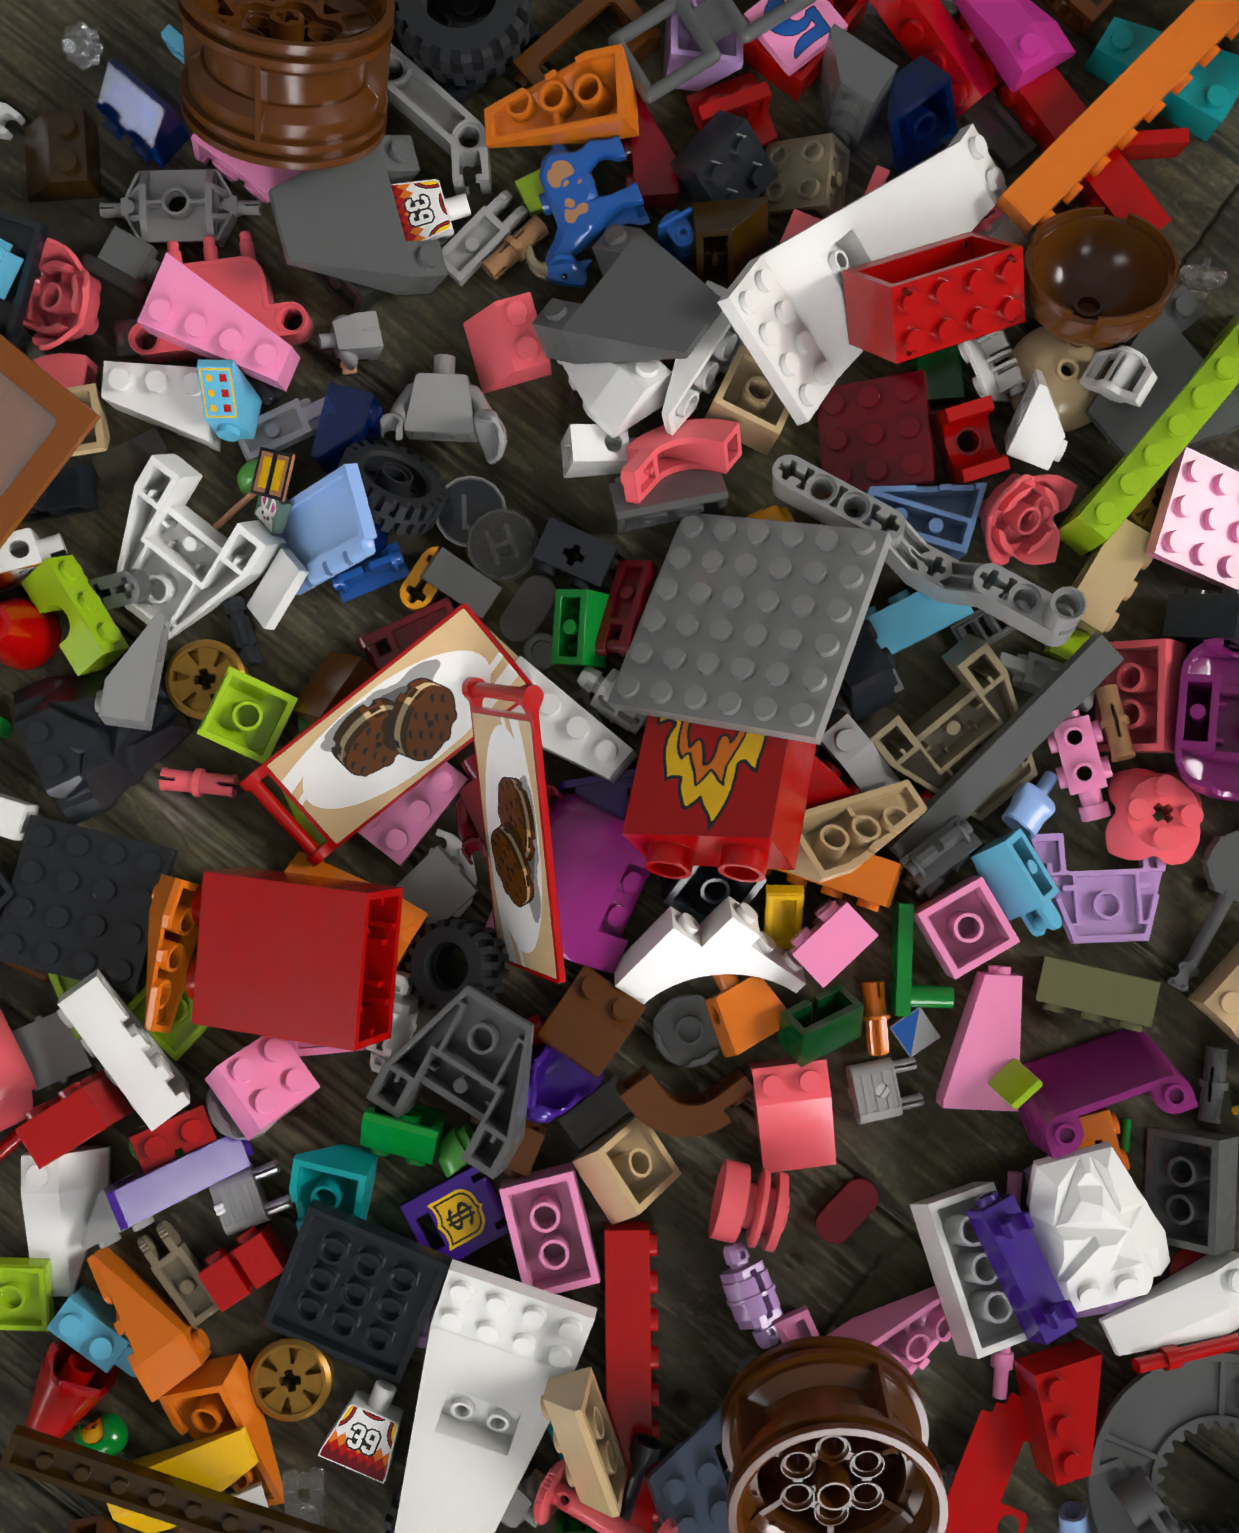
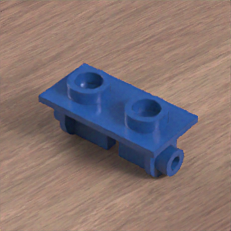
M691 207L682 212L679 210L670 212L662 218L657 229V243L684 266H687L692 258L691 244L694 240V231L690 226Z
M396 541L377 549L370 557L332 577L331 581L334 588L338 590L343 603L401 580L407 577L410 572Z

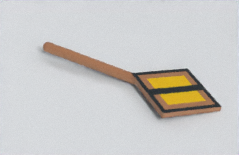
M260 447L251 491L218 519L212 527L219 530L257 495L285 502L296 455Z

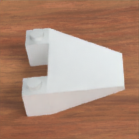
M176 454L151 455L134 485L116 573L129 569H140L148 575L152 588L149 597L124 607L147 625L157 613L165 614L171 625L168 638L170 640L220 606L223 601L233 597L266 574L279 550L284 548L287 542L279 535H271L259 520L237 523L229 538H226L186 506L203 475ZM133 583L124 584L126 591L135 590Z

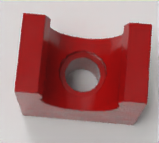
M991 395L930 414L948 484L966 483L1011 469L1007 455L999 454L991 436L988 419L989 412L994 411ZM962 432L967 433L972 439V446L968 452H963L957 444L958 436Z

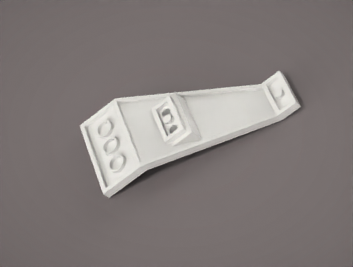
M973 123L961 128L949 146L750 260L717 302L797 426L810 421L837 379L863 351L849 344L842 271L971 232L995 206L1007 188L1001 169L995 166L988 153L984 137L978 134Z
M452 1259L430 1325L394 1533H495L550 1422V1419H545L540 1404L541 1395H544L548 1378L575 1371L596 1317V1307Z

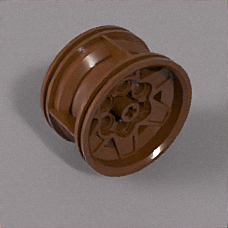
M177 0L178 13L183 22L184 69L180 78L181 111L187 125L204 142L229 156L246 162L290 170L326 169L349 164L365 157L382 142L387 125V91L390 49L394 28V0Z
M812 1336L785 1342L760 1354L744 1367L733 1380L724 1398L720 1419L723 1454L731 1472L726 1495L729 1533H945L949 1515L948 1500L938 1463L928 1448L929 1425L922 1395L913 1376L892 1355L872 1344L853 1338Z

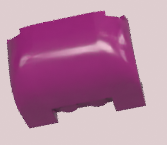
M1224 638L1207 639L1192 649L1183 662L1175 737V762L1182 780L1194 791L1215 799L1239 802V652L1226 648L1224 646Z
M565 793L564 802L559 798L549 806L554 811L549 812L563 957L569 961L614 974L628 943V940L622 934L650 871L645 867L646 858L622 834L625 819L598 807L581 795Z

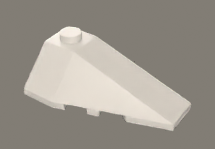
M708 280L705 283L720 297L727 290ZM723 311L689 357L686 359H675L661 413L666 433L673 435L695 411L699 402V395L702 392L710 394L715 388L716 381L714 380L719 372L727 373L739 346L746 347Z

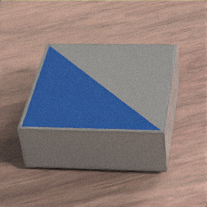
M921 1007L912 1008L911 1017L901 1016L888 1025L910 1058L941 1037Z

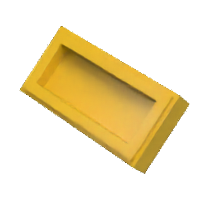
M766 885L763 932L768 934L775 944L782 949H791L794 945L790 941L802 930L803 885Z

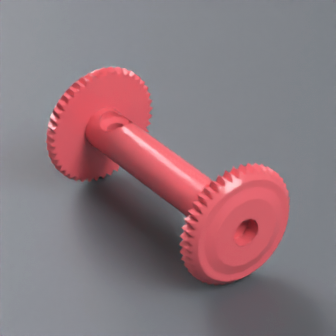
M565 1459L556 1462L549 1470L539 1487L534 1501V1521L541 1526L546 1524V1522L548 1523L559 1508L599 1533H648L621 1516L612 1518L581 1503L576 1490L568 1484L565 1472ZM565 1496L568 1497L569 1502L565 1500ZM672 1518L666 1519L657 1533H678L676 1521Z

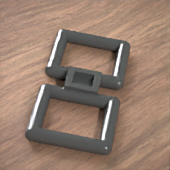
M665 0L611 34L608 38L609 46L623 45L633 85L643 101L651 104L718 63L721 59V52L715 44L735 32L742 43H750L817 0H787L750 24L747 23L733 0H706L695 8H692L687 0ZM677 12L703 53L651 85L626 43Z

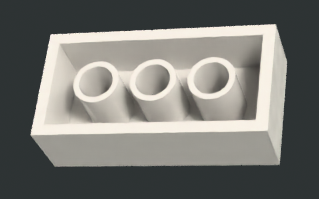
M994 1181L972 1182L909 1204L957 1354L975 1359H980L1027 1340L965 1212L977 1205L975 1199L990 1191L997 1192Z

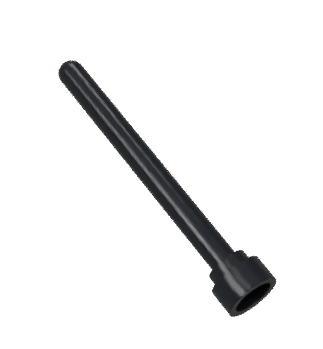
M635 1433L629 1447L632 1466L624 1488L620 1516L628 1521L631 1519L646 1470L658 1461L662 1449V1443L654 1436L646 1433Z

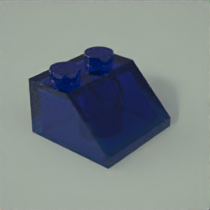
M922 55L894 76L891 84L887 119L897 174L900 175L915 166L957 133L951 75Z
M112 57L107 65L96 106L105 119L102 125L118 141L123 137L132 144L129 147L130 150L144 163L147 164L151 160L159 168L163 169L190 136L170 104L117 59Z
M329 382L311 456L325 472L331 473L338 468L345 450L352 443L357 442L359 444L360 440L365 439L370 443L372 439L378 440V437H381L380 419L384 415V411L374 393Z

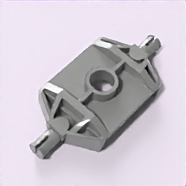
M218 169L138 171L125 197L121 198V203L100 202L99 204L102 219L123 218L127 220L135 236L146 243H167L171 240H175L178 243L203 242V238L210 235L215 238V242H217L219 247H224L237 222V217L241 215L262 216L261 200H239L237 195L232 194ZM178 196L186 198V205L181 211L173 212L169 210V203L173 198Z

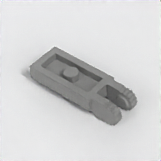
M507 190L501 192L487 207L484 205L441 249L448 275L461 287L481 267L480 262L491 255L503 243L505 236L511 235L512 232L516 231L529 214V211L522 205L515 209L503 223L497 218L513 199V196Z

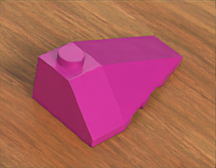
M953 0L1012 93L1065 62L1076 53L1057 21L1031 0Z

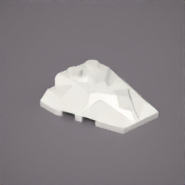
M1107 1141L1076 1149L1071 1153L1054 1159L1049 1156L1033 1161L1026 1204L1030 1208L1029 1216L1035 1226L1031 1231L1064 1299L1071 1300L1076 1312L1148 1294L1152 1287L1153 1278L1160 1276L1170 1263L1166 1232L1110 1143Z

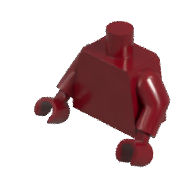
M475 753L460 763L471 782L459 790L461 797L456 802V824L463 844L461 851L470 865L473 864L471 856L475 851H481L485 859L489 856L488 851L483 845L485 844ZM546 780L549 812H554L549 807L551 799L559 797L564 802L565 797Z

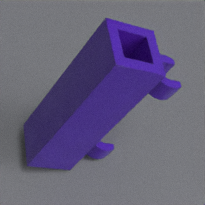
M990 1191L976 1198L977 1205L965 1212L1027 1340L1047 1345L1077 1327L1075 1319L1079 1316L1071 1300L1064 1299L1032 1234L1031 1229L1035 1226L1028 1212L1021 1211L1013 1194H997L996 1191Z

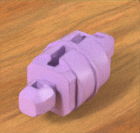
M741 1241L725 1245L723 1254L726 1264L731 1267L720 1274L722 1287L727 1297L726 1303L731 1308L739 1329H754L752 1334L757 1344L762 1349L770 1348L778 1344L779 1341L776 1324L771 1321L783 1314L775 1292L776 1286L771 1281L762 1259L748 1260L750 1255Z

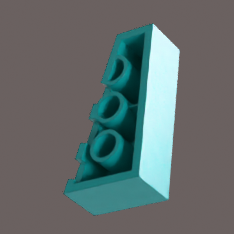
M1114 17L1083 69L1111 85L1163 31ZM1221 50L1205 68L1198 64L1190 72L1194 77L1191 82L1177 96L1171 91L1162 100L1166 106L1159 113V115L1181 128H1189L1191 134L1205 142L1221 125L1239 96V55Z

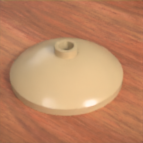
M1044 326L1028 333L1017 343L1013 349V354L1007 360L1017 359L1018 363L1013 367L1019 366L1026 381L1023 385L1024 389H1026L1034 370L1038 369L1043 372L1064 432L1077 430L1091 422L1085 412L1096 392L1085 389L1079 381L1096 352L1106 349L1073 347L1069 343L1062 342ZM1111 360L1108 361L1098 380L1104 379L1112 365ZM1061 366L1069 367L1071 376H1065L1061 372ZM1007 393L1014 411H1016L1024 393L1015 397H1011L1010 393Z

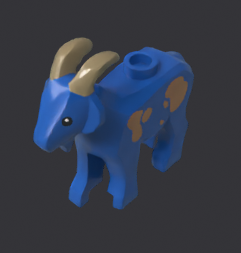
M619 135L610 139L588 140L582 148L575 152H568V149L563 144L551 145L553 149L541 161L539 178L544 193L538 196L545 215H554L558 229L544 262H539L535 258L531 245L526 246V263L536 277L560 286L583 288L588 283L586 272L593 264V260L577 261L575 257L599 240L611 224L639 228L651 226L636 182L612 194L599 196L591 176L592 169L600 161L609 159L620 162L627 159Z

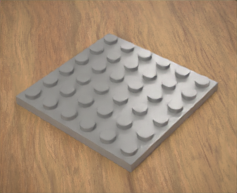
M702 513L682 517L607 703L613 710L820 745L892 542L889 532Z

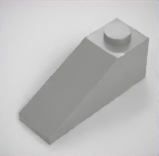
M157 613L106 677L103 690H98L95 698V712L98 713V716L106 725L151 731L171 627L165 614Z
M838 708L833 711L820 746L852 784L864 793L900 782L872 741L847 712Z

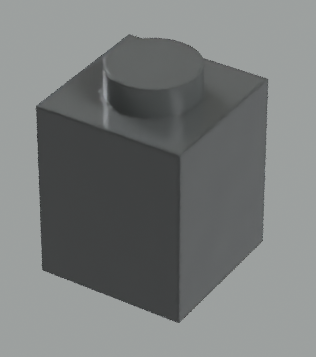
M114 226L97 257L109 271L146 291L151 282H154L163 261L162 256L154 246L117 226Z

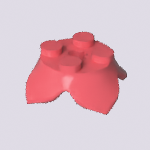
M46 238L39 263L41 275L35 278L23 327L36 332L32 337L34 347L40 351L50 350L64 342L75 341L82 338L85 334L93 335L99 326L97 315L101 291V282L97 278L90 276L88 270L83 267L70 248L56 240Z
M1018 473L1011 474L1006 481L998 485L990 496L982 501L978 513L985 537L987 554L991 563L1000 566L1005 565L1009 562L1010 556L1029 565L1056 562L1060 532L1054 522V515L1066 510L1071 504L1078 485L1059 475L1031 476Z
M1133 768L1114 773L1109 782L1108 795L1116 811L1108 821L1105 831L1107 852L1126 860H1142L1155 856L1163 863L1169 865L1188 862L1199 844L1200 823L1204 818L1199 793L1191 789L1182 780L1180 774L1176 772L1160 774L1147 769ZM1153 807L1162 810L1164 820L1156 821L1153 814L1156 811Z

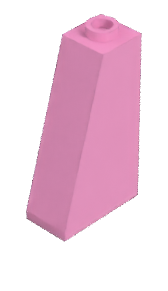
M988 965V972H976L936 1093V1103L942 1108L1018 1112V1109H1014L1005 1103L989 1085V1080L1012 1059L1020 1061L1023 976L1011 973L1010 966Z

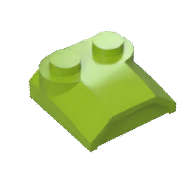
M229 666L196 734L257 762L264 763L270 758L298 698Z

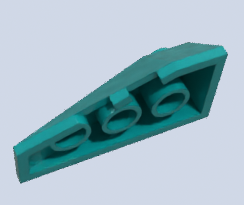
M347 1144L296 1154L293 1158L289 1193L291 1202H295L298 1233L313 1198L366 1220L375 1182L378 1155L370 1153L368 1149Z

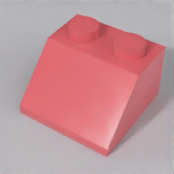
M531 292L495 301L463 323L483 394L552 375L550 359L546 357L532 326L537 313Z

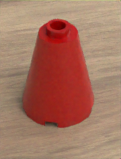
M16 598L0 602V663L12 669L25 671L45 665L46 661L53 654H56L60 647L62 631L57 616L53 612L40 614L30 598Z
M54 1341L44 1354L25 1427L62 1439L113 1388L119 1373L117 1366L114 1365L108 1373H105L64 1341L56 1344Z

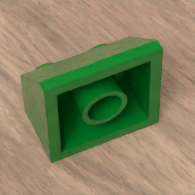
M371 1102L363 1114L360 1146L368 1147L370 1153L378 1156L393 1154L404 1157V1161L411 1165L425 1166L426 1163L432 1165L438 1153L448 1112L416 1104L414 1109L396 1118Z

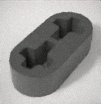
M129 569L88 581L91 588L101 598L106 610L143 601L149 597L152 589L148 575L140 569ZM133 583L135 590L126 591L124 584ZM109 588L111 595L103 597L102 590Z

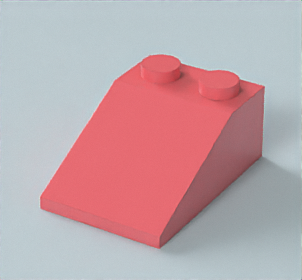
M822 1056L803 1067H800L792 1057L748 1062L750 1080L754 1087L752 1095L762 1169L767 1168L770 1169L771 1173L835 1165L836 1151L832 1097L826 1058Z

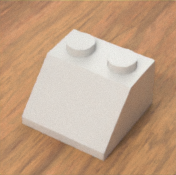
M1035 369L1004 434V443L1007 455L1049 470L1053 461L1059 462L1062 458L1068 441L1064 440L1065 432L1043 372Z

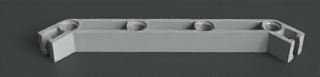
M391 43L389 75L392 73H400L402 75L398 79L388 80V101L451 156L452 179L456 195L463 193L466 196L470 195L469 186L465 187L463 168L465 166H481L482 174L475 175L476 183H480L482 195L492 194L490 148L486 146L485 127ZM469 139L478 141V144L471 148L462 146Z

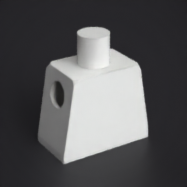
M570 424L561 441L564 478L621 473L623 466L628 463L626 447L638 437L629 438L628 429L612 438L597 424Z

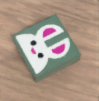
M259 495L254 515L271 535H281L285 530L292 503L287 497L285 502Z

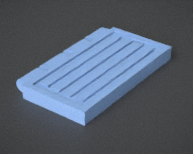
M358 463L342 465L289 500L292 503L285 530L279 536L287 542L284 549L291 550L309 571L296 595H302L375 553L376 549L373 540L377 538Z

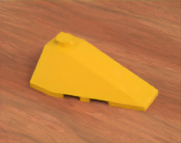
M245 1426L129 1460L138 1465L219 1492H223L259 1462ZM107 1503L114 1521L143 1533H158L179 1527Z

